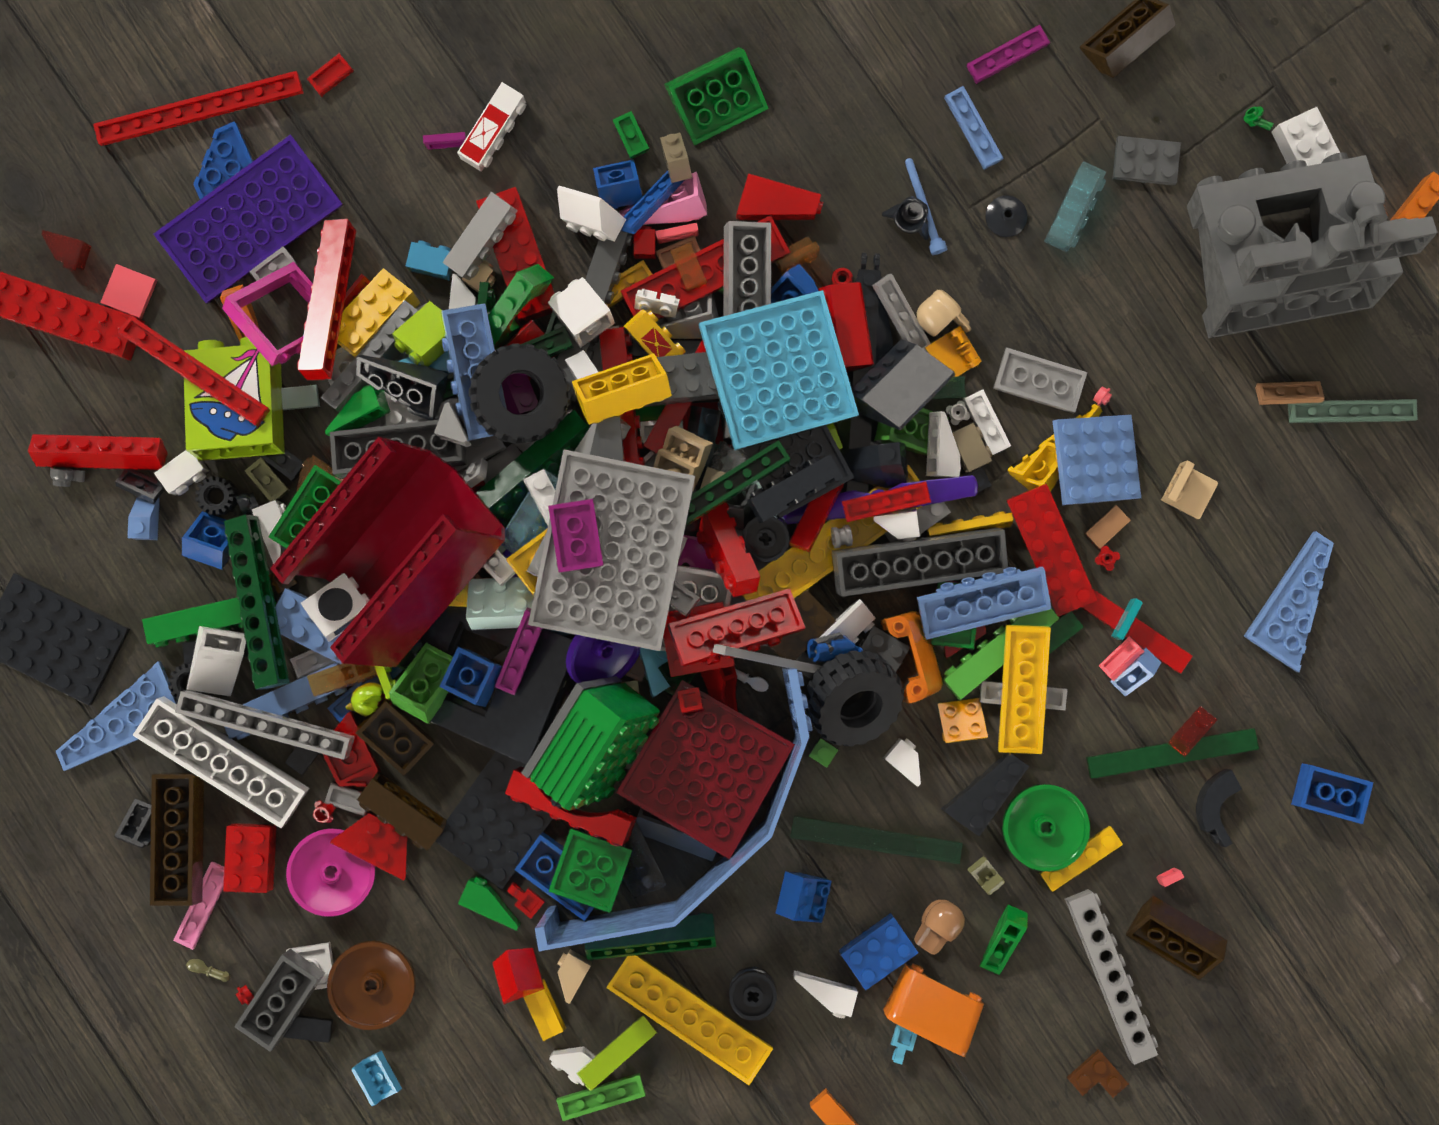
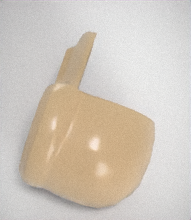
M936 290L917 310L918 323L925 332L933 337L942 331L952 320L958 326H961L964 332L971 331L969 321L961 313L959 304L943 290Z

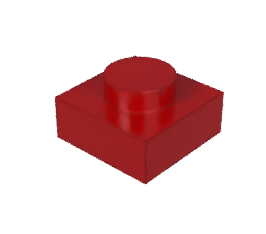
M699 687L677 691L682 714L703 709Z

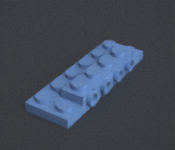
M484 303L443 310L441 314L445 328V338H442L444 352L448 351L450 360H446L448 372H453L454 381L451 382V389L453 395L457 394L459 403H455L457 416H462V420H464L468 440L493 436L485 431L486 429L476 421L474 411L470 407L471 400L469 397L470 380L477 366L485 357L495 351L486 305ZM501 384L499 389V397L502 405L507 410L503 388Z
M1009 567L1003 570L1004 573L997 575L994 572L985 573L982 575L983 578L977 580L968 577L962 579L960 584L944 583L940 589H936V593L917 597L926 640L1051 609L1045 569L1039 567L1021 572L1019 569L1016 570L1015 567Z

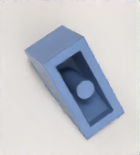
M140 497L136 498L128 517V538L135 540H158L159 498L154 504Z
M1147 648L1114 681L1112 679L1110 681L1124 696H1127L1152 678L1162 663Z

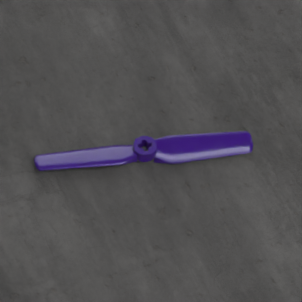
M973 475L926 480L931 503L910 508L976 496L978 493L977 480ZM925 481L901 483L891 489L900 488ZM877 489L871 494L883 492L884 490ZM854 490L839 493L826 520L845 518L842 501L870 495V493ZM809 503L783 516L786 523H799Z

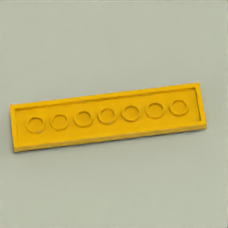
M639 955L627 956L606 987L748 1085H750L773 1050L771 1045Z

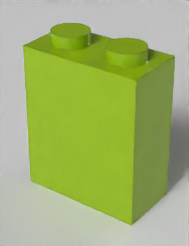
M430 301L392 333L395 340L394 345L398 351L407 353L416 365L420 364L428 367L445 353L442 345V338H445L442 310Z

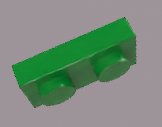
M632 111L613 119V123L630 159L649 151V147Z

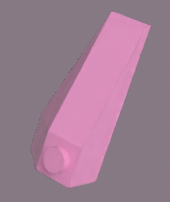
M697 172L691 173L692 178L685 180L643 225L689 222L706 216V200ZM627 206L620 210L619 213L624 217L633 206Z

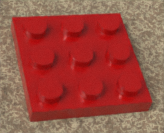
M723 601L695 606L687 617L677 610L668 611L663 638L671 677L735 666L734 658L728 659V656L720 658L718 663L708 665L707 662H697L682 667L667 627L669 623L724 608Z

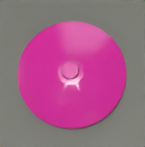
M324 829L314 832L295 847L289 858L286 872L289 891L294 900L303 909L312 914L333 917L348 913L364 901L372 888L375 866L330 843L333 838L345 830Z

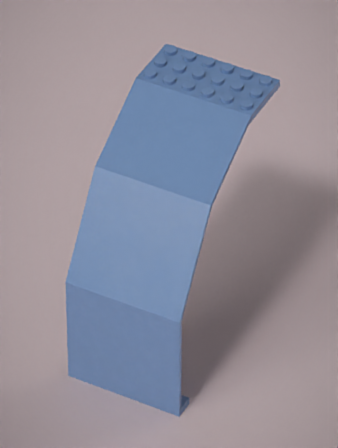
M782 668L795 736L792 743L795 745L784 764L764 820L740 841L730 859L723 857L676 901L589 916L585 921L578 918L562 922L559 919L557 905L549 906L535 927L539 951L674 927L772 838L809 739L808 731H812L811 719L805 714L804 710L808 708L807 698L805 694L801 693L800 686H804L802 672H798L796 668Z

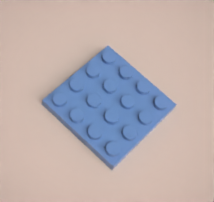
M1132 415L1058 419L1053 421L1062 505L1141 498Z

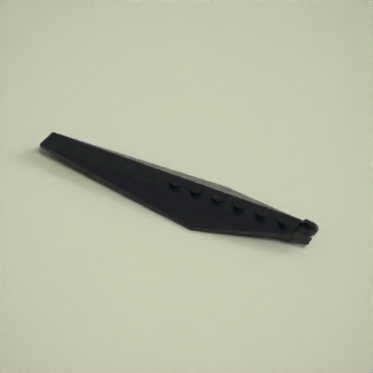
M875 253L873 257V270L866 269L867 254H861V265L855 281L860 282L862 286L874 365L848 372L847 375L851 388L894 347L888 313L872 286L882 279L881 271L879 270V253ZM861 414L838 421V436L843 447L839 450L879 445L880 442L874 441L879 422ZM849 480L844 483L842 492L854 490L868 493L872 490L873 485Z

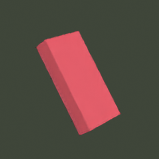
M697 223L656 231L657 243L659 244L699 235Z
M1129 636L1099 667L1114 681L1145 651Z

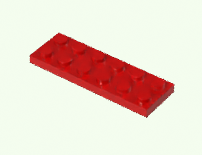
M1047 483L1007 499V503L1035 567H1043L1045 569L1049 597L1056 615L1059 617L1097 601Z

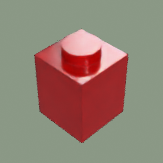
M641 226L634 234L635 259H656L655 229H651L649 226Z

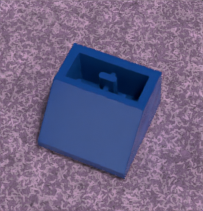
M785 871L776 914L794 921L822 923L832 881L803 873Z

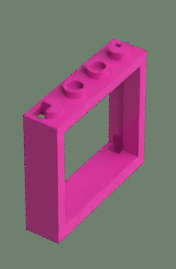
M294 262L227 296L222 308L272 367L278 363L283 364L296 353L301 354V341L304 336L277 350L241 308L289 282L309 303L311 299V285L313 283Z

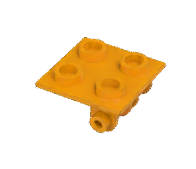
M958 326L925 347L929 354L955 372V376L950 381L982 362L961 326Z
M979 698L938 703L943 729L942 738L945 743L988 738Z

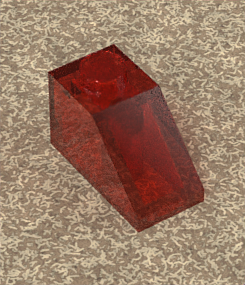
M42 230L41 234L54 258L63 264V268L75 271L76 268L85 269L91 248L89 244L82 240Z

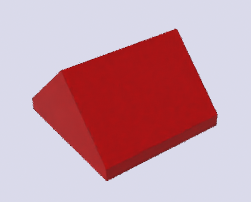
M533 948L506 950L493 962L503 1004L545 989Z

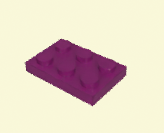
M593 499L549 505L558 572L604 566Z

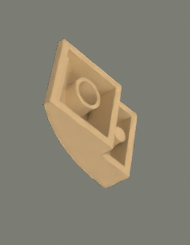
M678 426L669 428L663 448L658 450L653 467L694 475V490L713 443Z

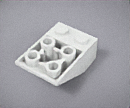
M199 626L187 690L231 696L246 644L244 633Z

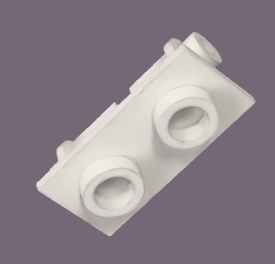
M645 289L637 291L634 309H643L646 312L651 311L665 317L676 318L680 300L676 296L661 293L660 299H656L657 292Z

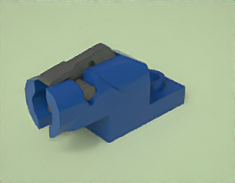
M840 632L810 639L807 645L809 658L814 657L813 662L831 661L836 658L835 656L841 653L847 654L848 651H863L862 648L855 646L846 635H842Z

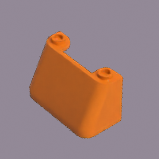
M911 611L880 620L882 629L888 630L893 637L901 638L907 636L918 676L908 678L909 683L904 690L903 702H917L939 692L943 685L933 646L931 645V639L926 640L924 636L920 612Z
M914 963L911 966L905 964L883 1009L886 1017L895 1024L965 1057L984 1003L981 1001L982 998L972 992L969 995H963L927 977L923 973L924 969Z

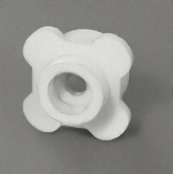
M958 401L957 404L949 405L946 408V413L950 415L953 425H958L960 421L970 418V413L967 411L964 401Z

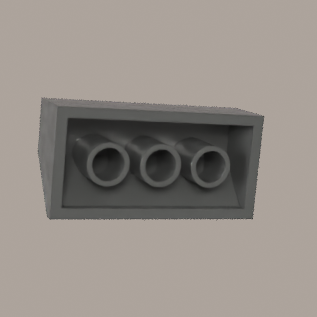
M640 808L632 832L713 861L716 851Z

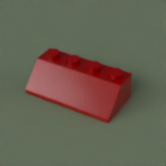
M861 283L832 284L819 288L818 291L823 290L846 372L874 365Z

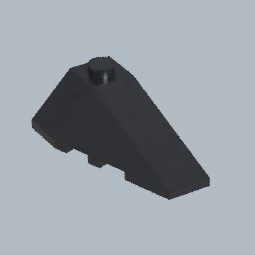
M365 355L357 356L356 375L375 389L385 391L391 396V400L394 402L399 401L405 405L407 411L411 414L429 421L435 419L446 393L447 373L428 366Z

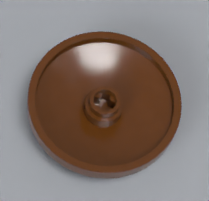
M365 941L345 950L334 962L327 980L328 999L334 1012L347 1024L363 1030L381 1029L396 1022L410 1006L415 992V974L408 958L396 947L381 941Z

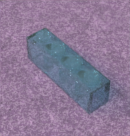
M1084 161L1081 163L1044 242L1065 252L1071 247L1075 248L1080 238L1077 233L1080 228L1083 229L1089 219L1086 214L1088 210L1094 208L1097 202L1095 195L1097 191L1101 192L1106 180L1103 178L1106 171Z
M544 469L556 490L558 476ZM528 492L505 529V541L501 545L511 553H515L548 526L530 492Z

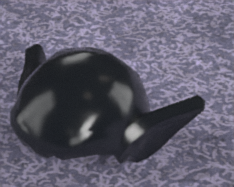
M912 196L908 197L901 204L894 205L892 208L882 212L883 217L893 218L896 226L902 231L910 234L918 232L925 240L929 239L928 206L920 199Z

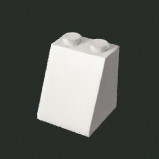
M583 277L579 280H573L567 289L555 293L550 298V301H548L552 311L580 348L615 324L610 309Z

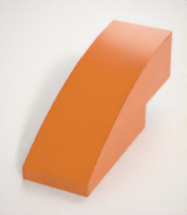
M826 1088L810 1102L812 1110L826 1125H858Z

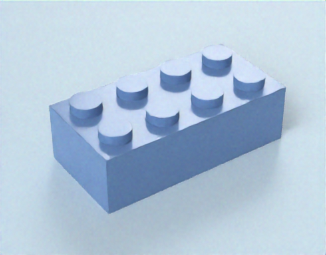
M285 588L275 607L280 634L341 665H348L342 664L330 648L340 635L328 642L301 605V602L308 597L292 589Z

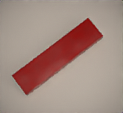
M926 481L842 501L846 522L931 503Z
M844 483L809 502L789 541L790 546L810 553Z

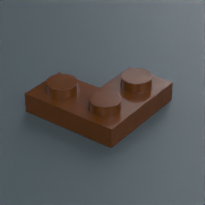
M1099 1049L1067 1077L1082 1096L1098 1082L1112 1098L1129 1085Z

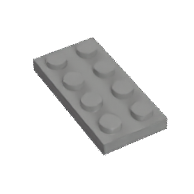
M1006 348L993 389L1074 414L1087 372Z

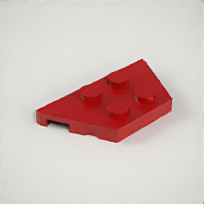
M352 711L348 712L334 729L335 731L355 736L350 756L344 760L325 754L323 756L338 786L366 787L377 771H381L368 744L356 734V728L359 725Z
M368 813L330 841L331 844L405 880L407 836L399 835L395 831L394 826L389 823H382L376 816Z

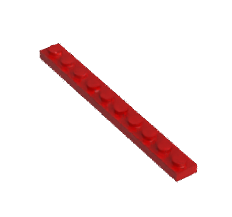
M293 71L94 123L93 125L98 144L104 146L296 96L304 92L299 73Z

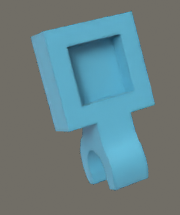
M897 1024L891 1041V1045L896 1046L892 1060L902 1065L906 1050L913 1051L917 1034Z

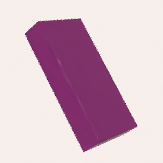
M465 132L423 135V143L428 150L461 147L467 136Z

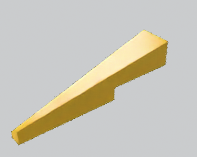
M1093 404L1091 406L1092 410L1084 416L1079 415L1076 418L1099 417L1102 409L1097 404ZM1054 434L1041 443L1036 452L1030 456L1025 455L1020 464L1014 468L1011 466L1007 470L1012 477L1028 490L1047 483L1051 492L1059 479Z

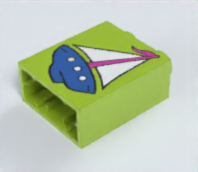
M247 337L240 339V346L224 347V343L221 341L204 340L198 342V349L184 350L270 409L260 425L256 427L184 378L186 451L199 461L285 454L281 363L272 367Z

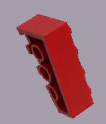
M725 502L701 517L697 541L706 551L707 558L711 559L715 566V571L717 574H720L726 589H729L733 597L757 592L760 574L751 554L745 553V541L742 536L737 535L735 529L737 523L734 517H729L727 511L730 508L728 503Z

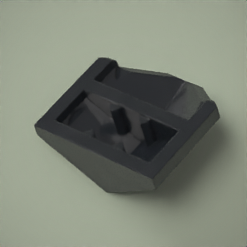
M135 798L114 838L139 848L151 845V804Z

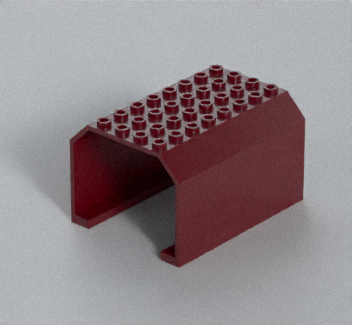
M378 437L270 569L282 584L287 585L295 575L322 578L330 582L345 573L348 579L353 577L359 585L357 591L360 595L365 593L369 598V602L330 648L342 664L396 667L505 541V527L457 470L433 452Z

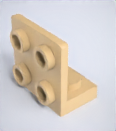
M1187 460L1179 464L1161 501L1196 519H1200L1218 482L1194 470L1195 464Z

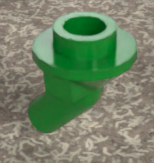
M1251 107L1245 113L1244 121L1250 127L1257 125L1270 131L1274 123L1262 118L1264 113L1262 107Z

